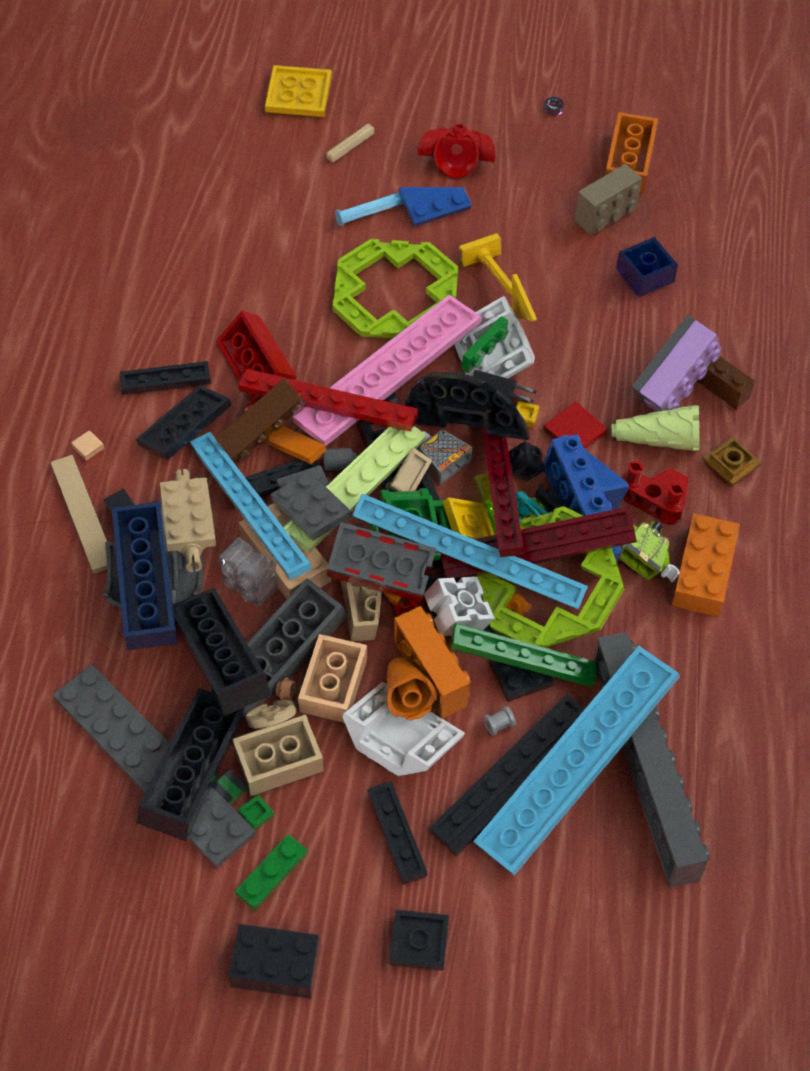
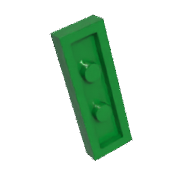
M501 316L463 355L461 370L469 374L474 367L478 368L483 358L494 351L496 344L499 341L505 340L508 335V320Z
M288 834L235 890L236 896L256 911L307 856L308 849Z

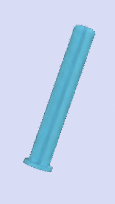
M398 192L342 211L336 210L335 216L338 224L344 226L346 222L404 203Z

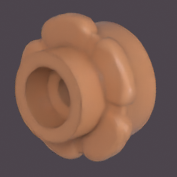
M285 677L282 682H278L276 695L279 696L280 700L292 701L296 693V683Z

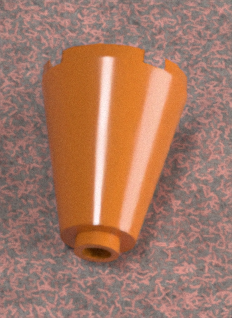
M400 657L392 660L387 668L386 703L389 710L394 716L403 717L406 720L419 719L428 714L432 709L434 700L436 701L437 698L435 686L408 659Z

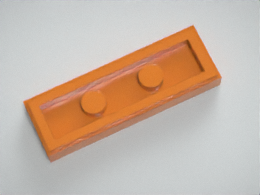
M286 427L278 431L274 430L268 436L269 439L265 443L309 464H312L326 451L325 444Z

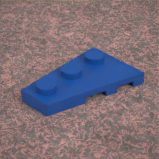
M399 187L398 190L414 227L469 210L472 206L464 187Z

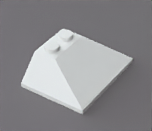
M505 296L478 310L476 313L481 316V323L454 344L462 363L463 355L502 316L508 320L507 337L504 341H499L494 351L483 358L478 368L474 367L467 375L473 376L475 369L509 378L533 365L535 360L523 327Z
M384 682L380 683L343 714V720L356 749L397 776L427 771L465 734L431 711L422 718L415 720H406L403 717L394 716L386 703L387 684Z

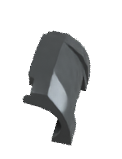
M115 541L105 542L107 580L102 594L110 604L121 609ZM167 551L173 605L200 593L203 581V551L200 555L202 568L197 572L195 565H193V572H189L186 569V558L179 551Z

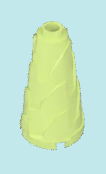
M699 405L616 420V424H612V437H616L617 441L647 444L654 447L700 451Z

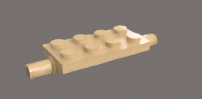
M180 469L175 472L176 481L160 482L167 551H179L186 558V569L189 572H193V565H195L197 572L202 568L200 559L202 551L206 547L216 546L207 478L190 479V472L187 469H183L184 475H181Z

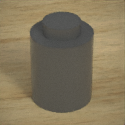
M326 448L324 452L325 471H343L356 459V452H352V448Z

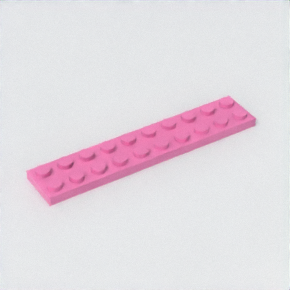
M448 295L330 388L384 400L481 323V316L451 295ZM304 407L299 414L293 416V423L318 442L325 444V446L359 420L309 407Z

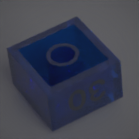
M655 237L619 251L616 270L638 297L674 283L678 264Z

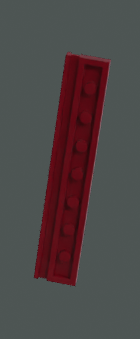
M630 506L521 529L525 554L515 556L536 564L637 543ZM497 535L474 539L498 549ZM441 553L445 578L459 580L462 577H474L489 573Z

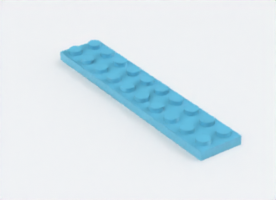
M638 646L473 842L515 876L680 678L679 673Z

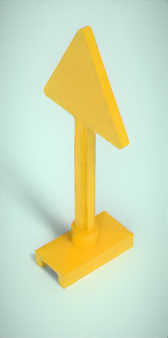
M497 233L459 246V250L462 252L460 263L463 267L478 262L485 264L506 292L511 295L515 315L532 322L537 320L518 275L513 274L511 282L493 259V257L501 255V237Z

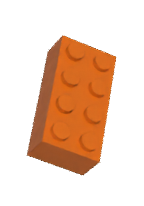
M618 112L605 175L626 164L642 178L640 193H644L658 118Z
M693 513L672 606L719 617L724 603L740 524Z
M420 606L394 618V643L402 656L417 667L435 686L437 698L432 705L440 718L444 719L467 708L470 696V677L465 670L462 671L460 669L456 654L453 651L450 652L446 647V640L443 634L437 632L434 628V621L429 613L425 614Z

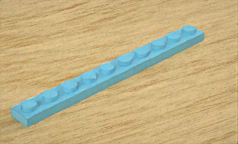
M211 432L190 441L194 452L291 581L312 570L308 559Z
M361 494L353 513L355 518L416 543L434 547L440 553L576 609H579L588 588L584 584L516 556L500 558L499 549L365 494Z

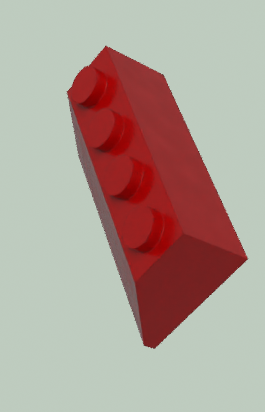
M241 310L216 340L217 345L239 381L246 369L293 380L297 378V375L258 315ZM247 393L252 403L263 397Z

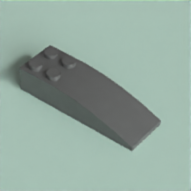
M308 578L247 643L265 673L271 696L276 692V686L279 681L282 682L285 677L290 679L312 657L319 634L331 636L348 617L340 603ZM269 697L246 706L243 718H246L250 710L263 704Z

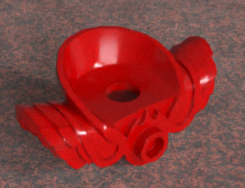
M461 123L454 124L450 129L441 127L436 130L427 131L420 139L417 147L418 156L434 157L439 170L451 178H462L469 175L476 167L478 160L494 163L496 160L495 145L492 139L480 131H469Z

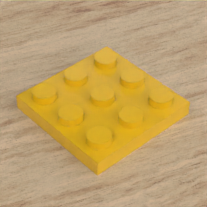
M273 65L265 112L325 117L332 70Z

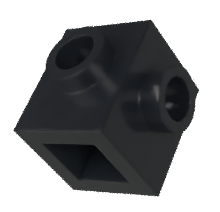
M524 441L509 451L513 475L528 482L544 472L543 455L539 447Z

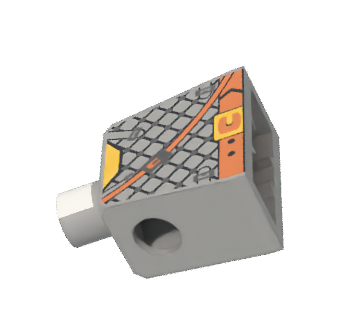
M445 430L439 431L433 437L426 431H423L426 434V439L421 444L419 451L432 460L427 470L439 485L443 484L471 462L472 447Z

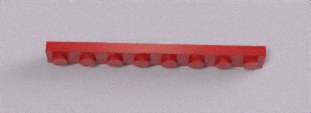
M246 369L238 384L239 391L264 396L284 377ZM284 378L304 398L306 403L303 406L407 431H412L418 416L417 408Z

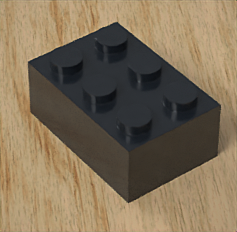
M238 924L228 975L230 987L312 999L321 947L320 935Z

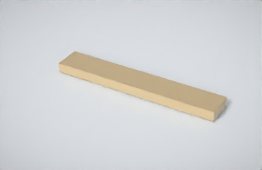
M70 455L52 461V469L92 572L96 574L107 570L105 542L107 540L74 457Z

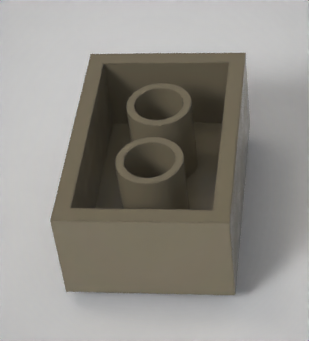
M624 164L578 191L575 222L592 235L597 231H602L612 222L618 221L627 213L633 212L638 206L642 178Z

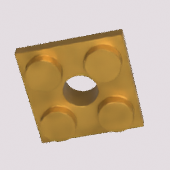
M734 437L703 457V461L731 486L762 464ZM728 458H736L738 461L732 462Z

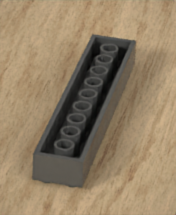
M627 632L597 639L593 661H596V673L601 688L608 683L636 649L633 640H629ZM656 706L622 746L669 887L672 888L700 881L710 856L707 846L705 844L702 845L700 839L701 829L698 821L693 820L691 800L689 797H685L683 792V778L680 773L677 774L674 766L676 764L675 756L672 750H668L666 744L667 734L658 722L659 711Z

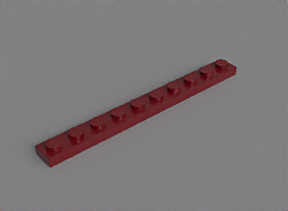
M482 428L500 558L525 554L507 438L486 434L485 428Z

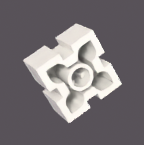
M462 577L457 583L454 578H440L424 593L430 611L437 614L434 621L438 631L443 636H452L453 627L456 623L483 631L495 619L488 602H483L481 599L484 592L478 577Z

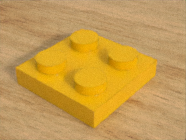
M449 497L443 502L452 531L472 539L494 535L484 503Z

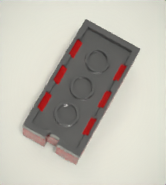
M340 522L327 567V577L421 602L429 577L424 574L429 575L436 548Z

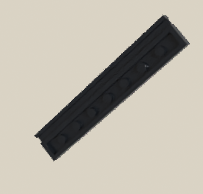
M566 694L430 827L429 832L458 856L484 830L585 708Z

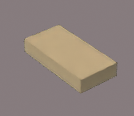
M412 448L389 487L396 492L415 491L432 460L415 448Z

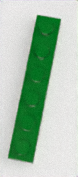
M457 623L453 627L450 649L590 687L595 683L596 661Z

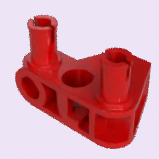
M631 461L628 465V472L622 476V479L629 485L623 500L668 525L680 522L685 507L689 477L669 468L649 478L642 474L643 464L640 461Z

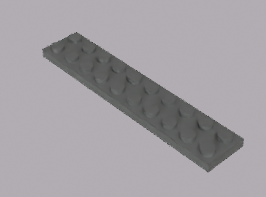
M91 665L53 694L54 700L145 794L170 743ZM211 788L188 839L217 869L255 837L256 831L221 795Z

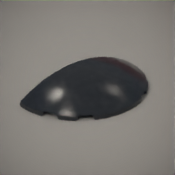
M457 372L432 374L418 381L411 389L412 391L405 401L404 406L418 409L416 424L445 428L448 423L485 428L486 434L521 440L530 439L527 425L513 403L498 389L481 379Z

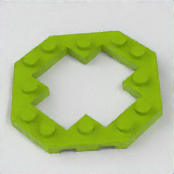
M370 239L338 259L333 312L361 337L394 338L448 295L456 299L458 266L430 242H421L420 245L409 244V241L392 240L391 243L379 242V239ZM383 257L388 259L397 268L415 259L438 279L426 287V294L436 303L410 321H406L394 309L377 320L354 299L355 296L366 290V284L356 275Z
M563 506L554 509V512L540 515L539 517L534 515L522 519L520 528H530L583 515ZM612 548L589 552L581 565L583 570L599 577L600 580L578 617L556 606L544 627L506 608L517 590L514 585L499 579L498 576L491 573L477 576L484 592L482 595L483 601L488 602L495 618L490 623L491 629L505 637L544 648L601 631L625 590Z

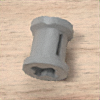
M508 706L502 707L501 711L493 715L487 714L483 716L484 724L491 736L497 735V731L508 726H516V720Z

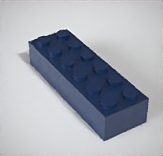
M161 502L112 508L123 633L127 650L178 644Z

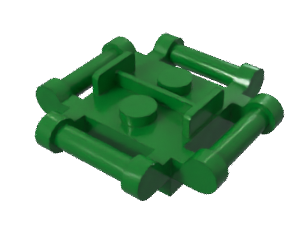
M420 488L419 491H380V501L435 524H438L437 513L440 526L451 530L443 506L445 500H433L432 495H429L428 488ZM370 524L372 531L381 533L380 527ZM387 531V534L390 536L411 541L409 539H406L397 534ZM435 551L433 561H439L441 553Z

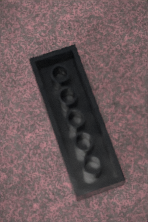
M215 587L173 605L176 627L224 716L271 696L265 673Z
M198 687L139 805L137 824L185 842L187 841L230 750L233 739L236 737L242 724L245 707L224 716L212 692Z

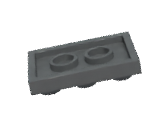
M310 472L271 494L272 501L312 540L340 525V522H345L352 517L351 510Z

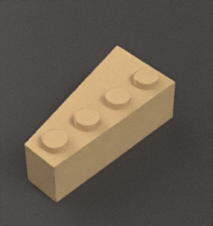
M341 581L345 610L348 616L350 641L375 640L379 623L382 592Z

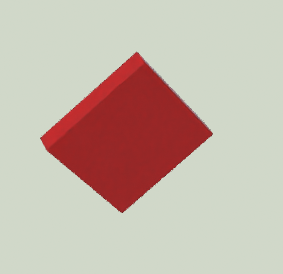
M577 401L543 426V430L553 439L564 435L572 436L578 434L584 449L607 434V428Z

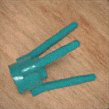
M525 492L515 493L520 522H522L521 515L526 516L532 513L539 517V512L543 515L549 513L533 499H530Z

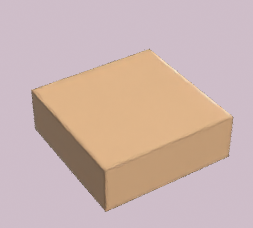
M90 430L71 442L72 447L86 461L104 449V444Z

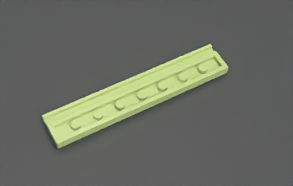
M413 426L412 431L394 427L387 428L326 488L352 512L356 508L361 494L368 496L405 460L412 448L417 449L425 441L426 434ZM292 520L283 527L295 544L308 554L332 531L330 530L317 539L312 540Z

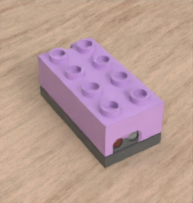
M687 315L632 385L637 398L656 412L679 408L680 401L691 394L695 382L705 376L709 364L719 358L722 348L718 342L717 334Z

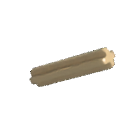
M366 124L326 153V158L330 162H335L373 135L374 127Z

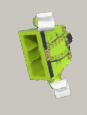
M651 521L649 525L644 522L639 526L634 525L637 543L622 545L619 559L646 580H650L661 572V577H668L670 582L673 583L680 574V571L670 564L669 541L660 534L663 529L662 525L656 521Z

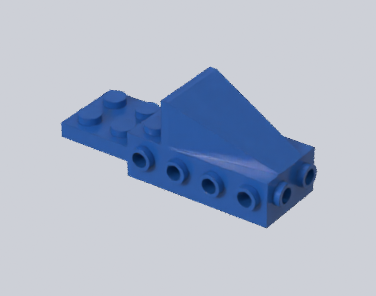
M578 434L572 436L564 435L552 439L543 461V467L549 483L554 486L559 498L563 501L564 507L583 516L618 509L629 488L628 483L584 449ZM621 546L612 548L616 563L621 555Z

